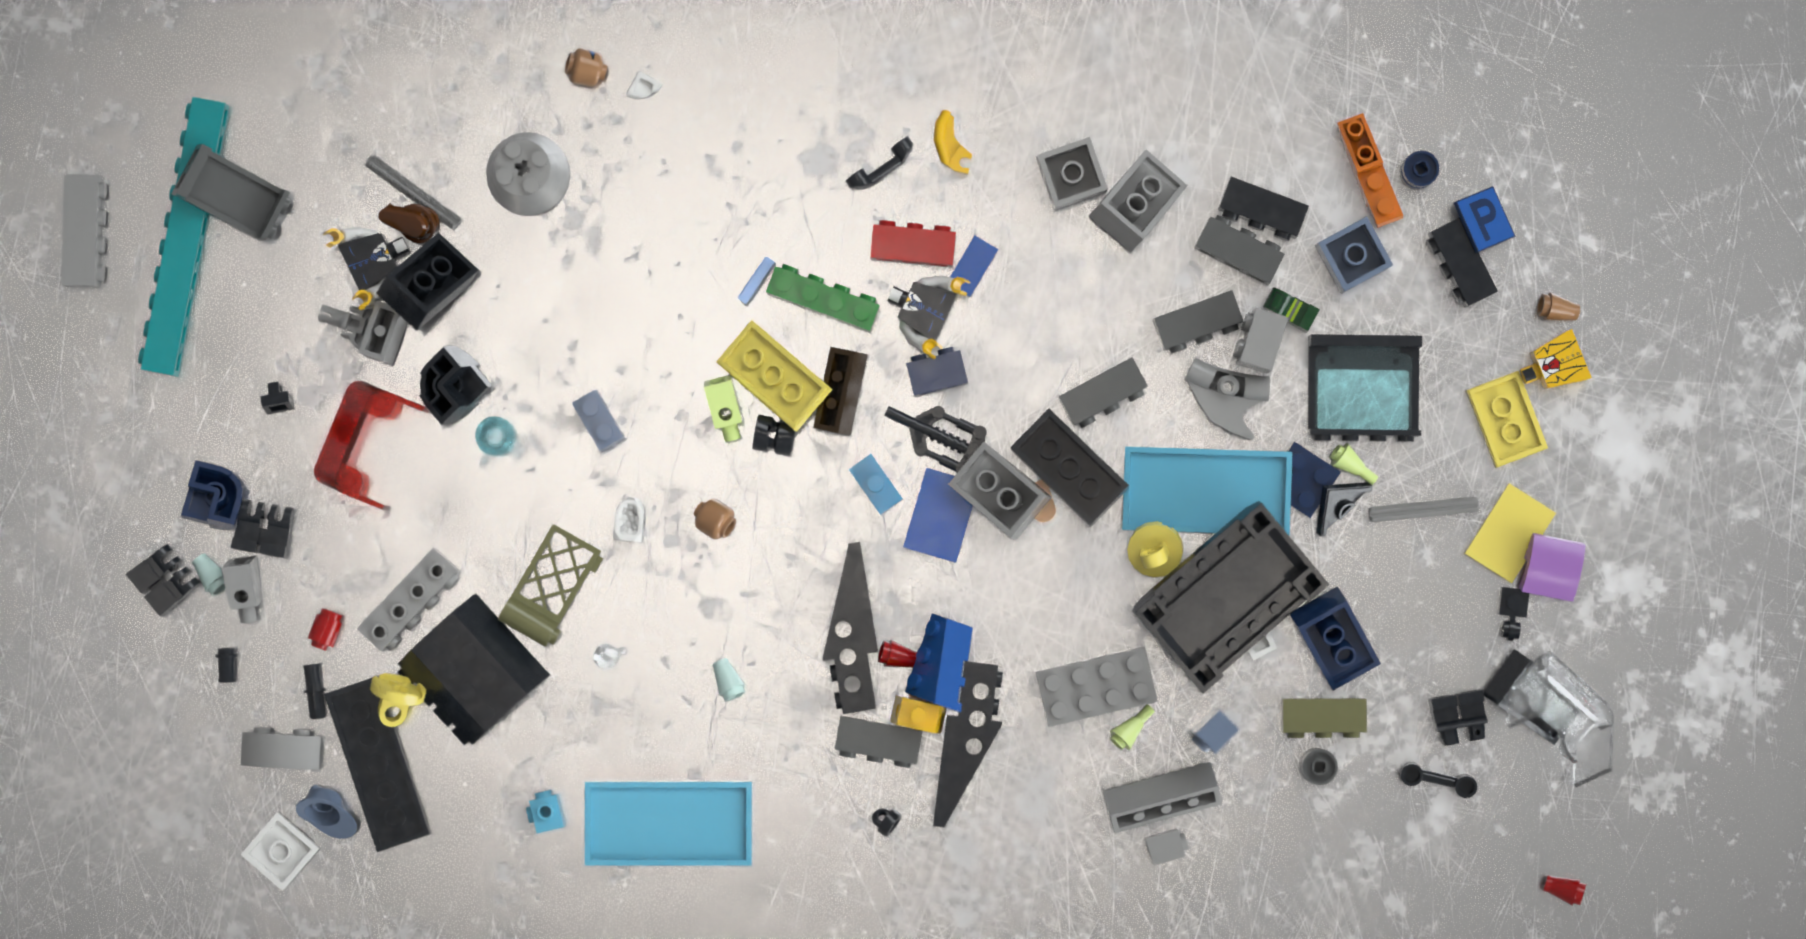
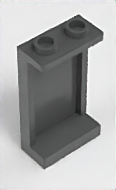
M204 144L196 145L172 192V195L258 241H265L274 235L278 227L275 221L280 213H285L290 204V199H288L290 191L280 189L221 157Z

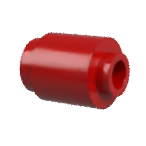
M322 608L320 614H316L307 637L312 640L311 646L324 651L327 650L328 646L334 648L343 625L341 622L343 615Z

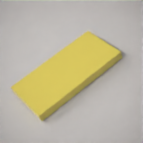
M753 320L747 324L716 361L717 364L796 432L832 391V388Z

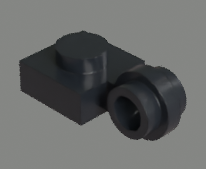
M1501 587L1498 615L1508 616V621H1503L1501 637H1505L1507 641H1513L1514 639H1519L1521 623L1516 622L1515 618H1527L1529 593L1522 592L1516 588Z

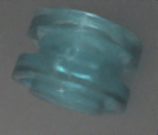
M492 416L480 422L475 432V440L478 447L486 454L501 456L513 448L516 442V432L508 420ZM495 428L500 429L503 433V438L498 444H492L489 441V433Z

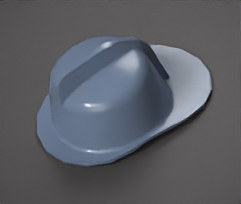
M313 785L306 798L296 804L298 816L328 836L346 839L352 837L357 831L355 819L343 809L342 798L334 790Z

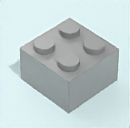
M1090 137L1038 154L1036 157L1054 210L1104 194L1108 190Z
M1255 308L1251 313L1248 312L1241 327V330L1246 331L1244 338L1237 341L1233 356L1237 357L1236 364L1266 374L1271 372L1289 317L1260 308Z

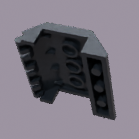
M477 593L473 594L452 611L398 663L401 667L398 674L408 677L411 684L421 683L425 687L426 695L424 702L428 706H431L433 703L437 706L433 712L447 727L451 724L455 726L451 732L464 746L468 742L471 745L478 742L489 732L491 727L551 675L508 627L498 621V616Z

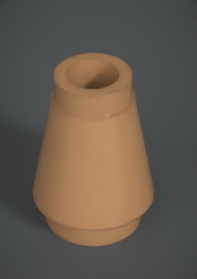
M1553 293L1542 294L1538 300L1537 315L1542 316L1544 320L1576 321L1579 317V304H1575Z

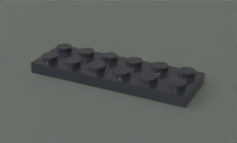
M372 678L325 693L324 696L376 851L380 852L430 835L431 832L396 728L386 726L381 722L378 715L380 698L370 691ZM388 708L385 712V716L390 718L392 716Z

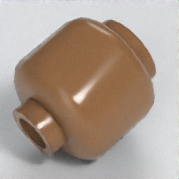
M577 48L574 53H569L564 73L568 74V78L572 83L594 87L598 80H604L607 64H603V57L600 53Z
M715 498L709 499L705 503L700 502L694 511V516L696 517L695 526L699 531L712 539L726 538L736 524L734 511Z

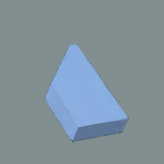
M765 257L738 295V299L744 304L748 303L776 263L772 259Z

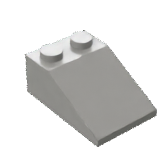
M1145 150L1089 217L1131 252L1147 236L1188 185L1148 150Z
M985 442L980 445L948 484L1005 534L1016 540L1052 498L1033 480Z

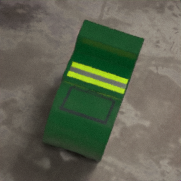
M1275 287L1272 288L1263 305V308L1269 312L1289 317L1287 323L1305 333L1309 331L1320 310Z

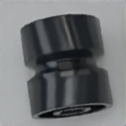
M758 414L752 449L764 452L773 449L775 454L791 456L795 430L782 419L779 422H775L774 417ZM768 432H776L775 439L769 437Z

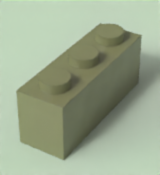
M1280 698L1281 732L1288 733V738H1304V733H1315V738H1332V733L1342 732L1343 738H1360V732H1367V699Z

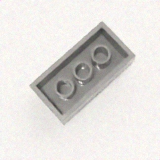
M1145 647L1035 672L1049 727L1158 702Z

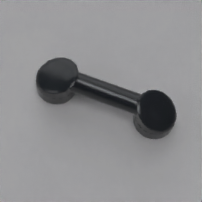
M909 136L903 138L891 147L895 155L869 175L864 168L851 175L846 180V183L853 189L874 185L905 162L913 147L912 140Z
M1415 762L1406 763L1400 770V777L1408 786L1418 785L1421 781L1452 787L1462 798H1470L1477 792V783L1468 774H1459L1453 777L1422 770Z

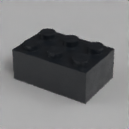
M438 232L386 275L376 294L417 331L465 291L479 270Z

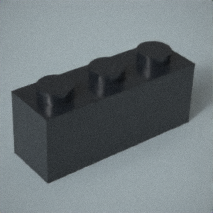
M1231 176L1218 210L1223 212L1222 217L1235 222L1238 221V218L1248 221V226L1255 230L1264 231V228L1275 231V237L1289 241L1290 238L1296 239L1298 237L1309 205Z
M1460 217L1427 234L1429 237L1427 245L1433 255L1438 254L1442 262L1439 265L1440 271L1446 280H1451L1454 289L1451 291L1459 305L1463 304L1464 308L1498 292L1479 252L1475 253Z

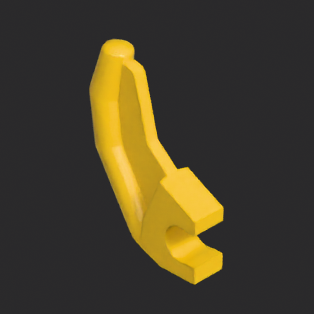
M944 109L935 122L933 139L940 161L954 172L968 175L969 168L961 167L959 162L963 158L971 159L972 154L960 145L954 137V117L950 115L951 112Z

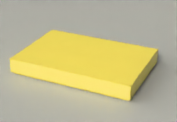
M1519 371L1466 390L1495 468L1548 449Z
M1508 483L1464 554L1509 583H1513L1526 562L1524 557L1532 533L1543 535L1556 512Z

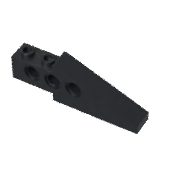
M860 542L848 545L822 658L823 661L834 659L835 664L830 665L832 682L838 681L839 692L834 693L837 709L842 708L843 714L876 709L867 654L878 652ZM841 621H846L851 626V633L847 637H840L836 634L835 627ZM844 649H851L856 654L855 662L850 665H846L840 660V653ZM850 676H855L860 680V688L855 692L848 691L844 686L846 678Z
M971 661L964 662L963 677L966 679L965 686L961 687L959 702L962 704L961 712H958V716L947 714L933 820V826L944 828L1002 726V721L992 720V715H998L999 699L994 698L995 688H1001L1003 671H998V665ZM978 683L986 684L989 688L988 695L983 699H978L973 695V688ZM981 711L984 713L985 722L983 725L976 727L970 723L969 717L972 712ZM975 738L981 741L982 748L979 753L971 754L966 750V743L970 739Z

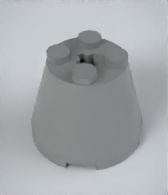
M523 132L509 136L496 146L488 160L486 179L492 196L503 208L514 214L535 216L550 210L562 200L569 186L570 168L565 154L554 141L538 133ZM528 166L531 169L529 173L525 172L523 176H519L520 172L515 168Z

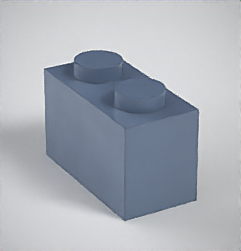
M597 389L572 402L600 452L626 439Z

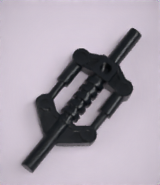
M888 406L884 415L909 427L914 452L917 456H929L939 461L938 464L956 473L960 471L980 445L985 442L987 434L985 427L977 426L962 418L957 419L945 413L944 408L941 406H935L915 417ZM943 418L955 424L957 428L972 434L970 443H966L967 440L965 439L960 440L959 436L954 437L952 433L947 434L944 429L942 431L939 430L940 427L938 426L933 427V423ZM927 436L930 437L931 441L936 440L938 444L943 443V446L946 448L948 446L951 447L950 450L954 451L955 449L959 454L961 452L964 453L961 461L958 462L944 454L941 456L928 450Z

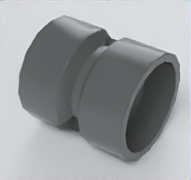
M1310 748L1299 759L1298 767L1300 774L1312 784H1328L1337 775V760L1332 753L1325 749Z

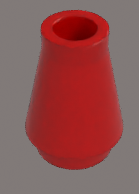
M893 640L889 642L883 641L879 650L878 662L884 663V667L913 668L917 652Z
M1548 875L1543 891L1554 895L1573 906V903L1580 905L1587 884L1581 883V879Z

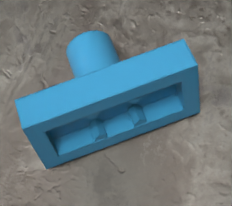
M872 454L848 469L880 515L903 499Z

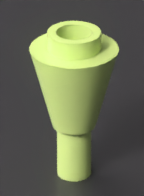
M1348 443L1343 446L1339 444L1330 455L1332 459L1331 466L1356 476L1359 475L1371 485L1378 479L1375 473L1365 467L1363 461Z
M1147 704L1136 716L1110 730L1112 734L1110 740L1119 749L1123 750L1126 748L1130 750L1142 730L1143 724L1155 712L1153 708Z

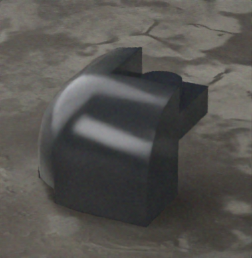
M443 346L419 373L421 374V394L419 396L441 425L454 423L470 413L479 405L477 401L492 387L478 370L480 365L464 350L455 346Z

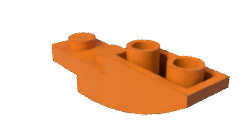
M1362 113L1337 122L1351 168L1376 227L1379 228L1403 219L1402 210L1383 167V160L1364 114Z

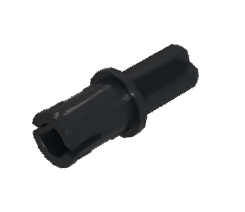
M320 663L303 665L306 684L304 693H307L310 719L326 717L323 691H326V688H323Z

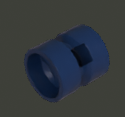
M1420 150L1413 152L1400 165V180L1406 187L1413 190L1426 188L1439 175L1440 167L1438 160L1428 151Z

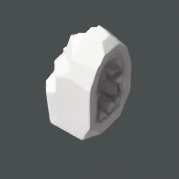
M629 497L621 502L616 509L613 540L642 542L644 508L638 498Z

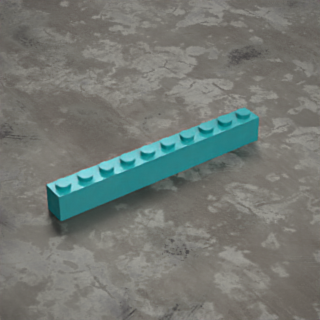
M192 97V102L187 103L185 109V119H188L187 128L182 130L180 136V146L183 149L181 157L176 159L174 172L178 174L176 184L196 145L204 144L211 148L212 152L221 155L230 107L228 104ZM172 184L169 194L172 207L171 212L167 211L165 215L164 228H167L166 238L161 239L159 246V255H162L160 266H156L154 272V282H157L155 293H151L148 308L152 312L150 321L146 320L143 336L147 338L145 348L141 347L138 364H141V370L178 377L209 214L172 195L176 186Z

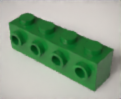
M783 264L782 268L775 266L766 290L767 295L866 332H871L880 305L875 303V297L864 293L857 297L849 294L850 288L835 283L834 287L823 284L824 279L810 273L808 277L797 274L799 269Z

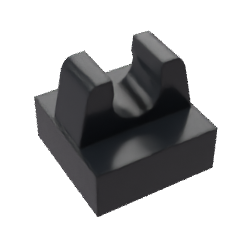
M279 381L267 383L268 395L260 396L261 405L266 414L294 410L293 398L288 391L283 392Z

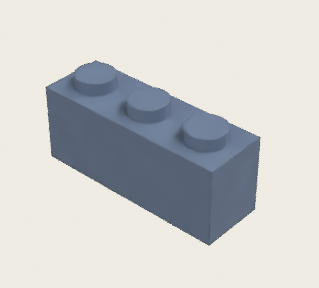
M1213 707L1190 730L1195 735L1191 740L1202 751L1206 753L1211 751L1216 754L1239 729L1219 709Z

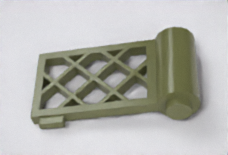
M552 524L517 587L503 607L498 621L544 647H547L549 643L554 645L562 632L558 629L559 624L590 571L596 573L603 561V558L599 556L601 550ZM555 532L566 538L567 549L552 552L550 540ZM569 540L578 544V546L571 547ZM546 547H548L549 554L542 555ZM585 548L593 553L588 563L576 566L572 551ZM570 552L573 567L557 571L553 556ZM550 557L554 572L538 577L536 564L539 560ZM585 568L579 577L578 569ZM534 570L535 578L528 579ZM575 571L577 578L575 586L562 590L559 575ZM556 576L559 591L543 595L540 580ZM537 581L540 597L528 599L520 594L525 584ZM571 592L567 600L565 601L564 594ZM561 595L563 607L558 615L547 610L546 598ZM542 600L543 607L536 604L535 601Z

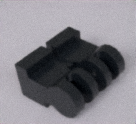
M243 499L230 548L288 559L291 530L294 521V508L286 507L282 520L278 521L279 505L272 504L267 515V529H263L261 526L263 519L266 517L265 503L258 502L255 514L251 516L252 501Z
M169 544L158 549L149 558L143 560L125 574L141 594L148 593L144 598L161 617L169 613L174 606L200 585L196 577L185 585L181 584V580L190 573L188 567L173 573V577L167 582L164 580L163 576L168 572H173L182 561L179 556H176L168 563H164V558L173 551Z

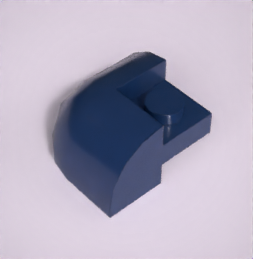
M195 460L181 517L208 524L213 529L232 530L235 526L243 497L240 480L229 469Z

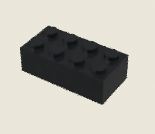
M1050 408L1010 447L1011 451L1090 527L1129 489V485Z

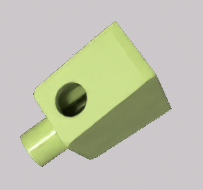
M726 375L704 381V390L715 429H722L725 442L741 438L737 424L742 422V416L732 376ZM722 408H729L731 413L724 416L721 415L720 410Z

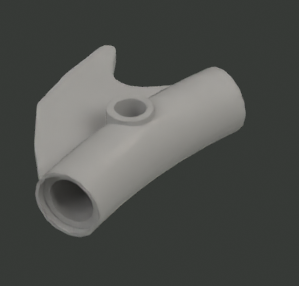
M1194 358L1184 380L1188 382L1197 402L1209 420L1231 433L1249 440L1254 439V434L1243 421V414L1251 406L1263 401H1269L1270 377L1239 373ZM1224 382L1231 384V391L1227 392L1223 389Z

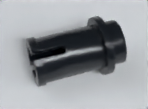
M218 648V654H215V657L218 658V682L220 683L236 682L235 657L238 654L235 653V648Z

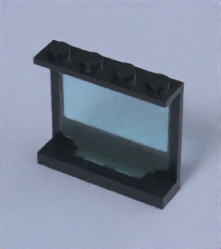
M1309 335L1307 435H1314V441H1331V436H1342V441H1359V436H1370V441L1375 442L1386 441V436H1397V442H1414V437L1421 436V430H1419V348L1422 347V336Z

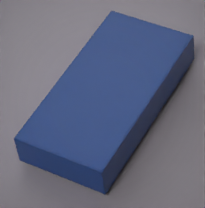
M975 235L950 276L951 278L962 277L970 281V284L963 283L961 285V291L966 292L969 297H971L998 251L996 247Z

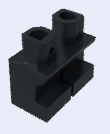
M1482 689L1428 698L1434 729L1439 732L1444 746L1458 744L1457 729L1467 727L1469 741L1485 739L1484 724L1488 723L1485 714V699Z

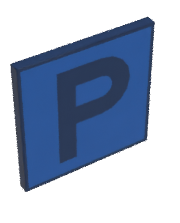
M1493 186L1453 202L1475 253L1516 237Z

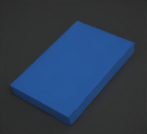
M926 467L903 548L951 562H957L973 505L948 485L955 477L954 475Z

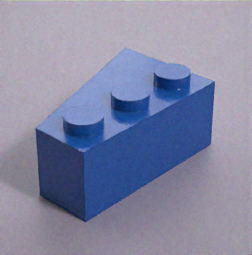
M932 613L925 628L923 641L917 651L913 670L908 677L905 692L931 703L961 712L962 704L958 703L960 687L965 686L966 678L961 677L963 661L966 662L969 658L973 627Z

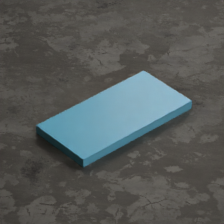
M1125 447L1124 481L1129 485V489L1124 493L1122 530H1136L1137 527L1147 522L1158 521L1162 522V525L1174 528L1177 532L1217 533L1243 509L1260 501L1290 536L1293 452Z
M586 781L585 866H752V782Z

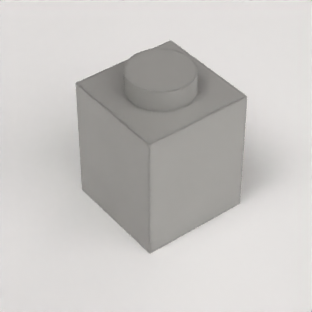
M1177 828L1144 837L1153 866L1186 857L1184 850L1189 849L1185 834H1179Z

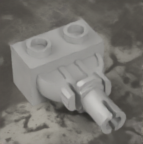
M376 300L375 305L366 306L364 310L350 306L349 310L359 315L344 312L327 305L321 307L320 311L332 315V317L319 313V322L353 332L350 334L341 331V337L351 340L352 344L359 349V354L393 366L407 322L388 304Z

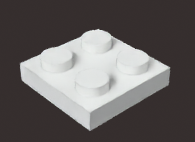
M277 812L241 853V856L284 891L318 852L320 847L280 812Z

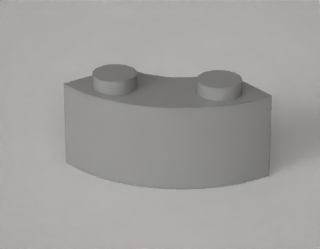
M254 727V732H242L241 766L319 770L321 736L310 735V730L293 729V734L270 733L271 728Z

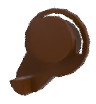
M389 203L378 214L379 220L382 223L400 231L406 239L415 243L427 242L434 236L439 225L437 213L433 209L420 204L412 203L405 207H399ZM426 233H431L428 238L420 239Z

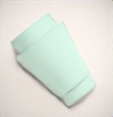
M206 553L195 558L192 564L205 592H210L212 596L223 592L225 584L222 569Z
M727 658L712 664L719 696H723L725 702L745 694L743 688L745 684Z

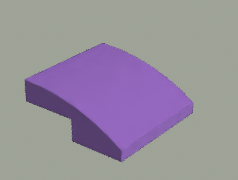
M1532 533L1524 557L1527 564L1519 585L1520 590L1526 593L1573 602L1580 581L1586 545L1581 542Z

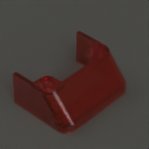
M364 381L351 383L347 387L315 464L314 476L316 480L344 495L388 511L390 505L360 494L363 486V476L357 469L348 466L347 463L368 414L379 418L387 417L394 411L397 401L425 413L429 412L427 407Z

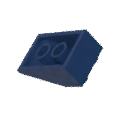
M1338 586L1290 614L1332 691L1381 664Z

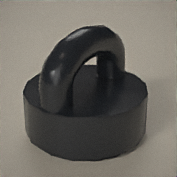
M881 808L873 813L872 822L878 827L877 831L887 837L897 827L902 816L895 809L889 811ZM884 815V819L882 821L879 820V816Z

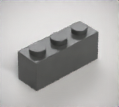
M1217 215L1216 218L1210 216L1194 249L1268 286L1285 255L1280 252L1281 247L1269 240L1263 243L1255 239L1256 234L1248 229L1241 228L1239 231L1231 227L1232 222L1222 216Z
M1233 290L1158 316L1152 321L1163 351L1170 349L1172 354L1186 349L1187 342L1196 340L1197 344L1213 339L1212 333L1222 330L1223 335L1239 330L1238 324L1243 322V318Z
M1133 357L1058 396V399L1073 427L1079 424L1083 428L1096 421L1094 415L1104 411L1105 415H1108L1121 408L1118 403L1128 398L1132 402L1145 395L1143 389L1147 388L1148 385Z
M840 716L834 749L840 750V756L856 758L857 753L867 755V761L883 763V759L895 760L894 766L910 768L911 764H917L923 731Z

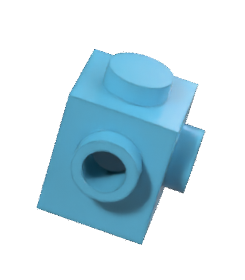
M551 790L535 793L536 799L529 801L530 806L526 807L529 823L534 822L536 833L565 827L566 823L559 793L552 795Z

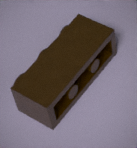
M830 346L823 381L832 388V391L817 407L813 428L851 436L868 354Z

